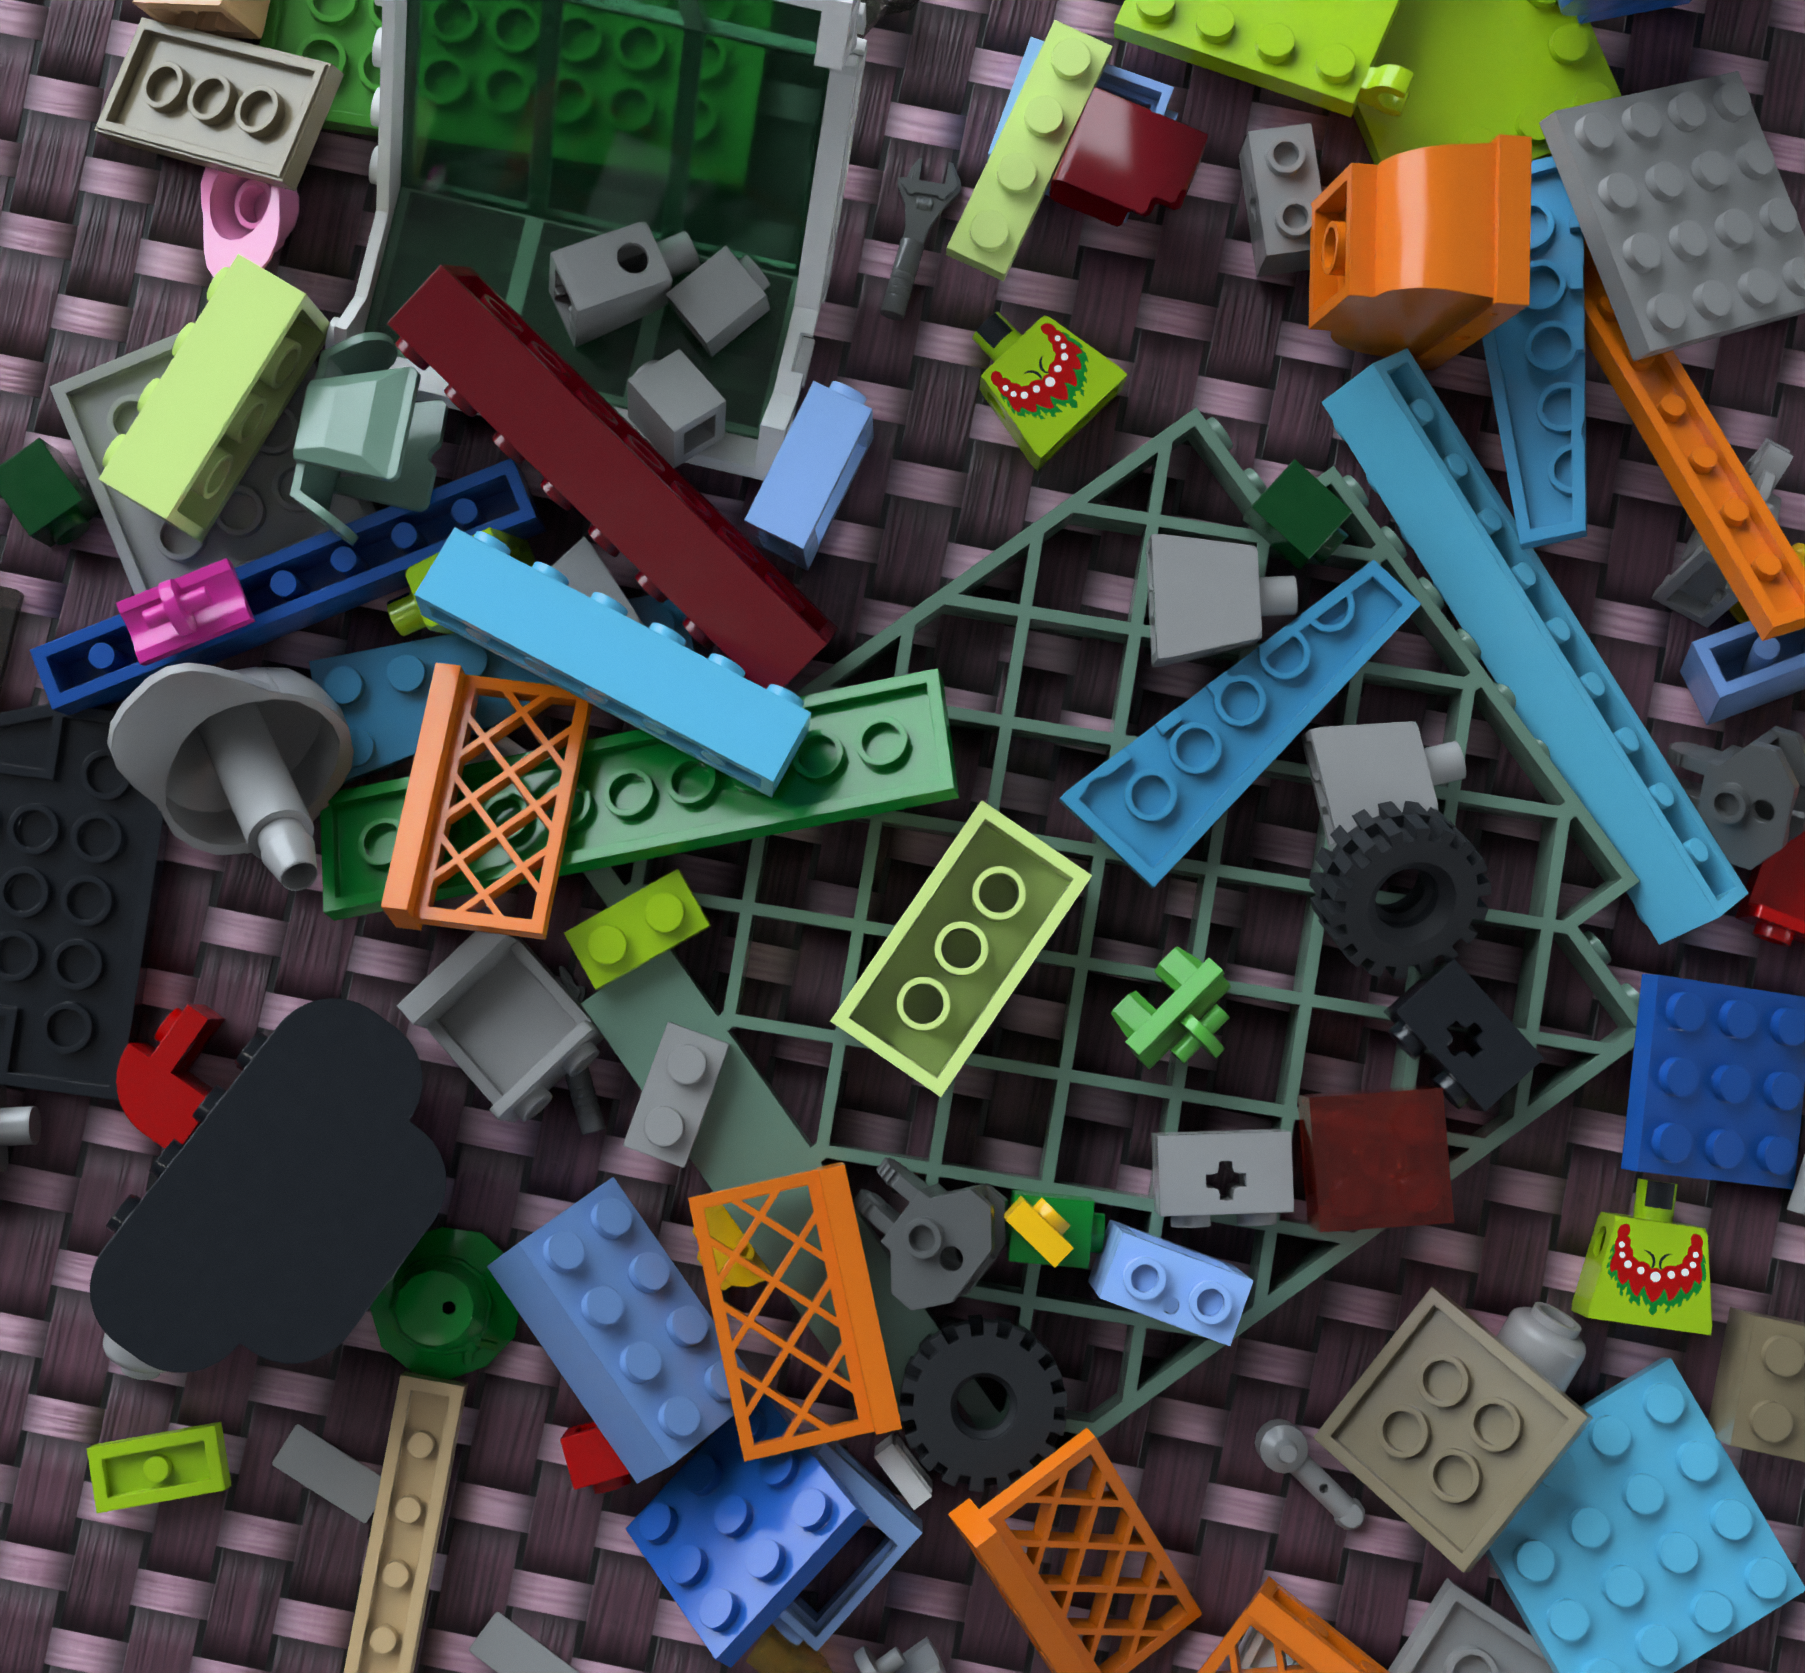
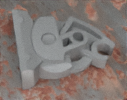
M1766 438L1757 452L1743 467L1778 522L1781 498L1772 494V491L1794 456L1789 453V449ZM1695 528L1680 557L1685 562L1672 575L1668 574L1665 577L1663 583L1655 590L1651 599L1708 628L1737 603L1738 599Z

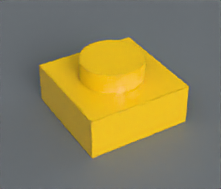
M1020 1196L1003 1214L1005 1220L1054 1268L1074 1249L1071 1243L1063 1236L1071 1225L1043 1198L1032 1206L1025 1198Z

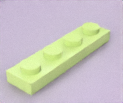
M1054 20L947 245V256L999 280H1005L1091 93L1105 69L1113 46Z

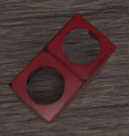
M1094 87L1053 176L1049 197L1066 207L1115 227L1122 225L1127 213L1131 211L1140 216L1147 217L1151 214L1154 206L1158 204L1172 210L1180 209L1203 158L1208 134Z

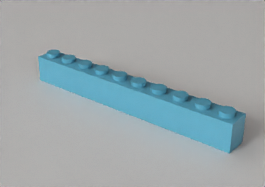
M1406 348L1372 363L1322 401L1323 406L1333 420L1336 432L1346 441L1365 471L1369 485L1379 494L1398 524L1402 538L1416 553L1431 577L1434 587L1447 603L1462 629L1478 645L1481 650L1480 658L1497 684L1508 686L1515 695L1516 707L1514 711L1533 737L1546 744L1552 763L1640 882L1626 892L1634 903L1638 917L1648 926L1658 944H1663L1721 917L1749 894L1536 552L1533 548L1521 549L1514 517L1409 349Z

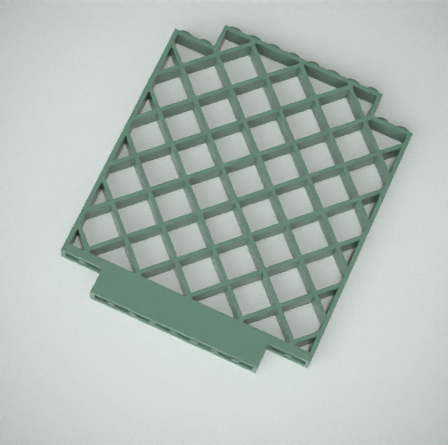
M1196 407L799 689L795 694L797 696H804L838 689L897 646H899L894 677L907 675L909 673L915 634L942 614L1015 626L1001 714L947 706L949 726L997 733L986 803L999 811L1011 736L1106 751L1105 762L1138 738L1126 735L1139 648L1140 646L1151 648L1150 625L1143 624L1148 598L1146 544L1151 534H1166L1255 546L1258 551L1259 577H1265L1268 557L1287 560L1254 529L1161 515L1171 451L1188 440L1243 516L1267 487L1253 469L1247 468L1243 471L1230 454L1229 450L1233 448V443L1223 426L1214 417L1206 420ZM1152 466L1145 512L1098 504ZM1335 466L1317 477V479L1353 511L1342 525L1358 547L1341 544L1323 564L1318 562L1313 556L1306 563L1358 572L1374 559L1421 603L1410 615V618L1452 673L1450 675L1367 661L1339 691L1334 726L1356 725L1362 683L1448 696L1449 703L1443 743L1457 741L1465 760L1474 703L1547 802L1545 804L1460 790L1462 779L1434 786L1438 811L1454 825L1457 809L1542 823L1529 914L1488 909L1484 921L1473 918L1471 923L1526 932L1512 1023L1535 1049L1537 1046L1582 1053L1530 1091L1532 1069L1501 1097L1499 1115L1477 1131L1468 1135L1410 1125L1420 1056L1416 1060L1412 1059L1398 1044L1396 1045L1385 1121L1297 1106L1312 1009L1392 1021L1383 1012L1388 1008L1387 1006L1314 995L1324 927L1318 921L1320 918L1312 908L1310 897L1317 895L1309 885L1310 879L1221 865L1220 858L1228 809L1205 833L1201 861L1181 858L1168 873L1198 878L1186 952L1199 959L1202 963L1205 960L1217 881L1307 896L1293 990L1227 980L1231 988L1225 993L1226 995L1290 1005L1275 1103L1184 1088L1189 1059L1183 1064L1171 1052L1166 1084L1072 1069L1088 972L1160 984L1164 983L1156 976L1154 972L1156 968L1090 958L1105 863L1127 865L1094 834L1092 843L1031 833L1063 856L1089 860L1087 872L1092 875L1084 887L1074 955L1041 950L1033 962L1071 969L1056 1066L971 1053L964 1065L1053 1079L1038 1176L942 1161L955 1078L942 1097L938 1096L928 1158L831 1142L846 1047L870 1048L838 1026L833 1030L740 1014L756 917L851 932L840 1007L858 981L865 935L887 938L896 926L868 921L883 826L956 838L966 822L899 811L850 819V821L869 824L854 919L758 903L770 835L753 838L742 900L693 892L701 908L740 914L723 1013L720 1014L674 948L606 985L583 1001L581 1005L642 1091L667 1022L678 1024L731 1044L690 1155L691 1161L713 1192L817 1169V1167L827 1165L824 1161L826 1158L879 1167L885 1157H890L907 1167L911 1172L926 1174L924 1182L928 1186L937 1184L939 1177L980 1184L989 1183L992 1186L1023 1191L1091 1197L1095 1203L1145 1211L1142 1231L1161 1238L1164 1216H1159L1154 1211L1153 1166L1148 1195L1055 1179L1070 1082L1163 1098L1158 1132H1178L1182 1101L1273 1116L1271 1129L1291 1131V1141L1295 1120L1383 1134L1372 1207L1345 1227L1280 1217V1213H1277V1224L1242 1226L1237 1225V1214L1211 1215V1222L1255 1229L1248 1277L1253 1280V1284L1233 1337L1235 1339L1634 1048L1640 994L1628 983L1619 984L1606 966L1611 962V957L1605 946L1592 932L1586 931L1582 933L1578 926L1640 881L1552 763L1546 744L1539 739H1535L1514 711L1516 698L1508 686L1493 682L1478 661L1481 660V650L1474 639L1462 628L1455 631L1441 612L1445 604L1437 589L1425 577L1417 579L1403 559L1407 556V552L1401 540L1388 526L1379 528L1365 509L1369 506V500L1362 487L1352 476L1346 475L1342 477ZM1067 525L1141 536L1127 622L1032 606L1043 542ZM1027 555L1019 604L969 596ZM1029 628L1123 643L1110 732L1014 717ZM1256 643L1252 647L1207 657L1232 661V667L1255 650L1261 643ZM1275 759L1259 775V777L1313 785L1307 764ZM1319 816L1311 872L1323 873L1324 870L1315 858L1321 847L1328 850L1329 848L1321 816ZM1569 832L1605 882L1556 916ZM654 858L634 862L631 882L628 884L615 866L583 873L609 908L650 884ZM1378 890L1375 901L1378 905H1387L1399 901L1406 895ZM1553 939L1618 1026L1617 1029L1600 1041L1539 1032ZM1435 958L1431 960L1433 966ZM1414 966L1408 967L1405 992L1424 976L1420 975ZM1450 1026L1447 1028L1451 1032L1463 1034L1469 1032L1467 1028ZM739 1027L833 1043L817 1142L811 1143L732 1031L734 1028ZM1407 1138L1455 1146L1400 1186ZM808 1185L781 1191L766 1215L799 1235L813 1213ZM769 1194L743 1201L760 1210ZM733 1203L723 1204L744 1234L754 1217ZM854 1206L895 1398L901 1418L900 1391L905 1375V1367L910 1357L914 1356L918 1351L919 1343L928 1334L933 1336L940 1331L941 1324L929 1307L911 1311L891 1294V1254L885 1245L881 1243L880 1238L862 1213ZM763 1222L759 1224L749 1240V1243L772 1275L794 1243ZM815 1224L805 1240L821 1250ZM1277 1233L1324 1240L1323 1243L1270 1281ZM800 1247L780 1280L813 1300L827 1278L825 1263ZM1024 1263L1020 1287L979 1281L969 1294L959 1296L1017 1306L1014 1325L1020 1328L1024 1326L1028 1330L1031 1329L1034 1309L1127 1324L1117 1393L1089 1413L1065 1409V1419L1067 1422L1063 1436L1059 1435L1056 1440L1055 1446L1057 1450L1085 1428H1088L1096 1438H1099L1225 1346V1344L1111 1302L1037 1290L1041 1264ZM829 1289L820 1306L836 1315ZM788 1296L797 1311L803 1316L807 1307ZM814 1313L807 1325L832 1358L841 1343L839 1328L817 1313ZM1147 1328L1194 1336L1139 1376ZM843 1355L837 1367L843 1376L850 1381L845 1356ZM979 1378L968 1381L961 1388L957 1397L961 1406L979 1429L996 1426L1005 1418L1009 1409V1395L1004 1388L1003 1398L996 1403Z

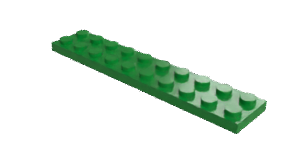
M938 668L799 696L804 701L803 708L811 712L809 731L772 798L641 729L586 740L558 877L959 798L944 682ZM567 746L558 751L563 760ZM531 752L503 758L511 767ZM549 757L519 779L537 801L559 785L562 772ZM494 759L464 765L461 779L473 793L501 774L503 770ZM410 776L337 791L328 801L329 806L320 811L323 912L332 920L336 921L384 911L381 908V903ZM512 783L481 804L497 827L529 806ZM460 790L458 791L456 804L465 798ZM555 805L545 812L551 822ZM472 810L451 825L448 840L458 854H460L488 835L490 830L476 811ZM537 817L506 840L520 859L525 862L547 846L549 832ZM498 844L469 864L468 868L482 887L486 889L515 869L516 865L501 845ZM445 851L442 866L452 859L447 851ZM542 867L532 873L537 881H540ZM459 871L437 887L435 901L477 892L462 871ZM523 879L516 885L525 884L528 882L526 879Z

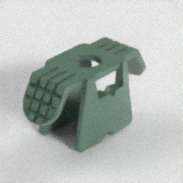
M380 332L357 334L321 351L315 380H310L307 386L293 449V459L297 461L290 496L319 523L352 546L359 537L329 512L333 493L417 512L425 511L430 504L437 473L431 458L442 447L448 416V406L442 400L416 403L421 379L420 373L414 367L389 369L395 363L398 352L393 339ZM345 472L359 476L340 477V474Z

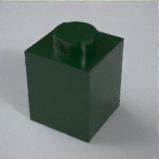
M41 438L36 439L0 464V495L28 535L49 547L56 543L57 545H65L78 539L89 529L90 523L88 521L101 513L98 505L61 452Z
M1294 459L1251 505L1242 519L1300 570L1312 556L1323 564L1349 535L1340 526L1353 511Z

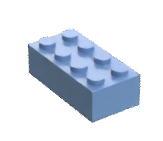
M614 1177L524 1238L487 1266L637 1484L675 1464L734 1415L714 1320ZM735 1352L738 1366L749 1372ZM741 1379L747 1405L756 1388Z

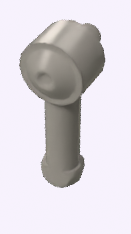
M1274 1419L1269 1420L1260 1427L1256 1433L1255 1447L1257 1454L1267 1467L1275 1472L1291 1473L1334 1516L1335 1523L1344 1530H1355L1362 1525L1365 1520V1508L1360 1500L1351 1498L1307 1454V1440L1294 1424L1288 1420Z

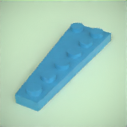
M1550 156L1534 160L1531 163L1529 306L1482 337L1518 538L1522 550L1587 537L1584 235L1554 159Z
M1373 559L1242 660L1068 789L1058 801L1151 889L1154 888L1410 617L1421 603Z
M650 595L627 599L644 626L649 628L652 623H659L669 627L686 640V648L695 652L693 637L682 624L687 616L671 600L667 599L664 603H660ZM457 633L309 661L312 680L318 683L339 705L349 727L354 753L351 770L342 785L412 760L411 758L415 756L435 663L461 665L465 675L554 684ZM479 695L474 719L484 731L490 729L491 726L495 727L516 711L505 698ZM518 700L523 707L531 702Z

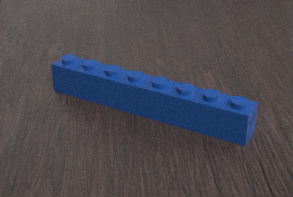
M510 458L433 489L430 504L425 511L417 512L389 506L345 524L359 537L353 546L329 530L234 568L256 622L150 665L143 666L139 664L130 633L120 614L30 649L29 651L51 708L68 716L87 708H105L125 700L150 675L166 666L182 663L212 665L408 587L409 584L405 576V571L408 567L440 552L454 527L471 536L476 531H482L491 527L523 540L546 532L547 530L525 475L518 464Z

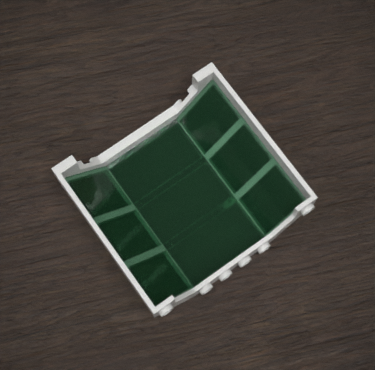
M374 0L375 5L382 7V27L376 32L372 48L373 66L380 68V87L374 93L370 111L371 125L379 127L378 145L373 150L369 164V181L371 184L377 185L376 212L355 296L340 318H332L327 330L325 349L354 335L366 332L384 333L390 336L394 343H396L400 336L387 324L388 321L439 265L471 267L649 443L650 441L628 418L627 379L632 377L643 364L651 360H661L680 349L726 400L725 438L685 463L764 481L794 421L801 388L805 387L814 350L815 339L811 338L814 336L821 303H825L830 283L867 55V40L857 37V34L864 35L866 3L860 2L861 0ZM637 222H646L656 242L686 231L694 244L700 266L724 246L729 248L738 261L747 254L761 269L770 283V286L764 290L770 310L713 357L709 355L673 311L669 300L667 305L653 313L583 345L574 347L549 293L550 253ZM696 269L672 278L671 289ZM396 346L398 352L397 359L389 369L414 367L420 373L421 379L416 401L442 400L448 408L461 411L444 393V389L449 384L431 366L425 371L418 368Z

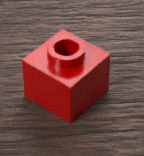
M594 1421L570 1427L560 1438L574 1490L592 1485L594 1494H601L619 1489L632 1482L629 1471Z

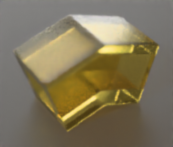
M775 1626L767 1628L746 1660L747 1663L760 1673H832L822 1653L816 1652L812 1647L803 1642L799 1646L791 1643Z

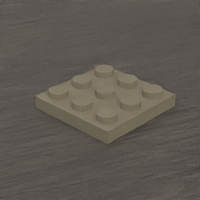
M1431 1287L1313 1438L1457 1568L1466 1573L1474 1568L1593 1417L1439 1288Z

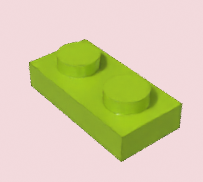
M676 869L569 929L564 934L595 990H599L711 927V924L682 872Z
M222 1422L104 1442L87 1448L96 1513L219 1492L232 1486Z

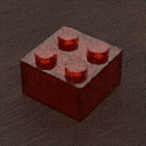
M1414 1086L1297 1095L1309 1227L1319 1232L1454 1223L1443 1088Z

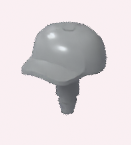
M182 663L166 666L150 675L125 699L110 722L107 744L119 772L135 789L157 805L172 834L191 847L215 855L253 853L262 860L267 869L286 889L299 891L311 886L318 876L315 843L312 838L314 834L313 821L320 815L321 810L329 806L328 801L341 788L351 770L354 748L349 727L339 705L318 683L289 668L250 667L226 670L205 664Z

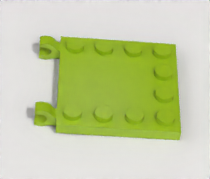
M1125 0L1114 22V38L1348 117H1352L1358 102L1374 107L1384 114L1400 117L1410 94L1408 88L1414 76L1412 71L1398 65L1387 64L1377 68L1373 67L1402 0Z
M1402 0L1373 67L1377 68L1382 65L1392 64L1412 71L1414 76L1408 88V91H1410L1408 100L1400 117L1384 114L1374 107L1360 102L1357 103L1353 115L1375 165L1396 154L1423 147L1447 144L1490 143L1499 134L1532 137V161L1552 156L1539 122L1557 110L1621 97L1622 95L1591 23L1579 24L1577 16L1562 15L1557 0Z

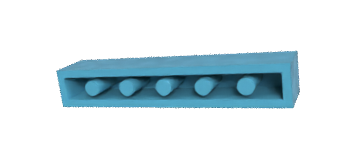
M454 527L414 594L422 616L772 798L809 731L811 712L803 708L804 701L799 696L779 685L770 684L767 689L744 678L745 671L742 667L722 655L711 653L709 658H706L686 648V640L667 626L652 623L648 628L626 616L628 611L622 604L605 594L593 592L591 597L584 595L568 586L569 580L565 575L545 563L536 561L531 567L511 557L509 547L490 534L476 531L475 535L471 536Z

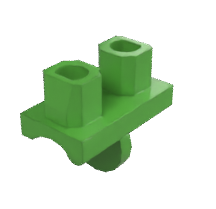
M1177 946L1158 964L1154 971L1156 976L1174 993L1156 1010L1135 990L1128 994L1111 1012V1015L1128 1038L1125 1043L1135 1057L1149 1070L1169 1050L1183 1064L1200 1047L1215 1059L1225 1050L1213 1034L1230 1017L1215 1003L1231 988V985L1224 978V971L1213 960L1208 958L1202 963L1199 959Z

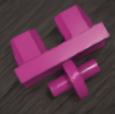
M227 558L176 579L166 580L159 583L156 587L116 602L118 611L133 641L139 664L143 666L150 665L256 622L232 561Z

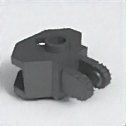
M1775 726L1745 748L1731 745L1724 751L1683 741L1669 745L1666 758L1668 762L1704 775L1703 784L1691 782L1683 778L1677 779L1730 864L1751 870L1805 831V740L1801 733Z
M885 1157L876 1170L886 1184L910 1202L900 1214L879 1195L866 1189L860 1190L853 1203L862 1215L867 1217L873 1225L885 1234L881 1243L891 1250V1294L911 1311L952 1303L959 1296L969 1294L1009 1242L1008 1222L1003 1216L1008 1210V1199L989 1183L953 1191H947L939 1183L928 1186L913 1172L909 1171L907 1167L895 1159ZM957 1249L962 1253L963 1261L959 1258Z

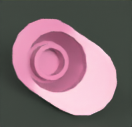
M205 167L201 181L204 255L206 266L212 276L215 277L224 267L230 268L238 254L263 269L267 266L274 252H277L284 245L285 239L296 225L299 215V195L297 189L292 191Z

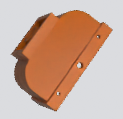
M1499 134L1490 143L1436 145L1402 152L1383 160L1378 165L1351 163L1311 203L1312 227L1310 229L1308 329L1331 331V339L1336 344L1370 355L1388 357L1408 348L1420 369L1435 370L1528 307L1530 302L1532 137Z

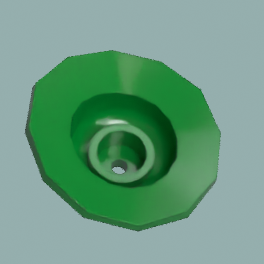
M445 1227L425 1232L370 1306L381 1347L413 1373L448 1380L487 1366L514 1338L519 1312L487 1268L490 1263L504 1253L480 1232ZM450 1301L455 1304V1309L452 1313H445L442 1307L445 1302Z

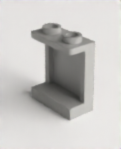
M475 931L397 1005L413 1025L425 1027L493 1104L489 1109L498 1120L514 1123L519 1118L523 1122L528 1121L542 1111L553 1097L549 1090L566 1074L574 1077L585 1070L599 1055L600 1051L596 1045L604 1039V1036L582 1005L519 936Z

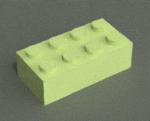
M240 254L237 255L230 268H222L211 281L207 291V300L209 302L195 323H188L178 334L172 348L174 358L161 379H153L143 390L137 405L138 416L126 435H118L107 448L102 462L105 469L98 478L135 504L201 543L325 345L327 330L330 324L306 293Z
M981 800L830 1021L926 1088L942 1097L1092 875Z

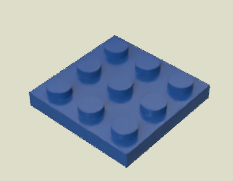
M1642 974L1621 1169L1793 1189L1805 1087V997L1663 975Z
M766 1394L762 1395L749 1416L754 1443L781 1437L792 1421L778 1402ZM733 1415L714 1432L625 1529L715 1660L731 1668L870 1517L813 1446L744 1462L736 1421Z

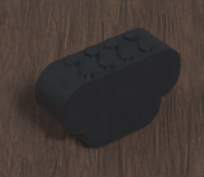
M329 998L316 1000L291 1012L281 1021L269 1037L258 1031L234 1062L237 1064L236 1067L242 1072L227 1091L217 1084L193 1113L192 1117L200 1123V1126L186 1144L183 1145L176 1139H173L154 1162L149 1172L158 1179L142 1199L137 1195L130 1194L105 1227L112 1231L114 1235L101 1251L92 1271L90 1280L92 1309L103 1331L114 1342L145 1364L173 1373L194 1372L220 1362L240 1343L262 1358L285 1364L304 1363L330 1353L351 1333L437 1217L446 1192L444 1163L433 1141L421 1129L409 1121L415 1112L421 1096L423 1080L421 1064L408 1038L370 1008L346 999Z

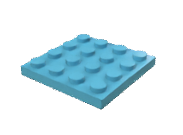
M1661 1357L1580 1406L1593 1419L1485 1553L1553 1673H1674L1805 1591L1803 1582L1721 1442L1715 1438L1714 1430L1671 1358Z

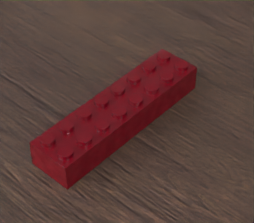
M440 264L388 321L387 324L400 336L395 344L401 353L424 371L431 366L449 384L444 389V393L454 405L472 418L479 413L497 431L492 436L495 444L516 463L522 464L527 460L545 477L540 483L543 491L561 508L569 511L574 506L593 524L587 530L592 539L611 556L617 557L622 553L640 570L635 575V579L641 587L660 603H664L667 599L671 600L687 616L682 624L689 634L707 649H711L716 644L733 662L744 669V678L765 689L770 684L785 687L829 642L837 631V626L676 468L673 469L665 458L471 267Z

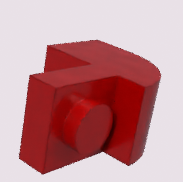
M187 1004L184 1010L180 1008L174 1009L165 1018L155 1034V1040L160 1042L157 1048L147 1042L128 1043L119 1061L116 1086L118 1098L125 1115L140 1132L164 1149L173 1139H176L183 1145L186 1144L200 1126V1123L192 1115L213 1089L189 1072L194 1062L225 1020V1018L205 1004Z

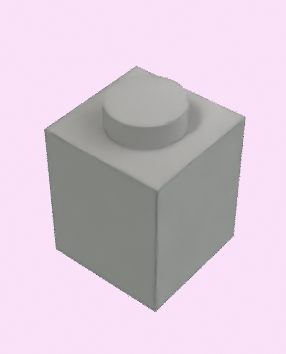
M724 246L666 293L673 311L711 357L770 310L767 295L764 292L770 286L766 276L747 254L738 261L727 246Z
M680 349L661 360H651L643 364L632 377L627 379L628 418L673 469L725 438L726 400Z

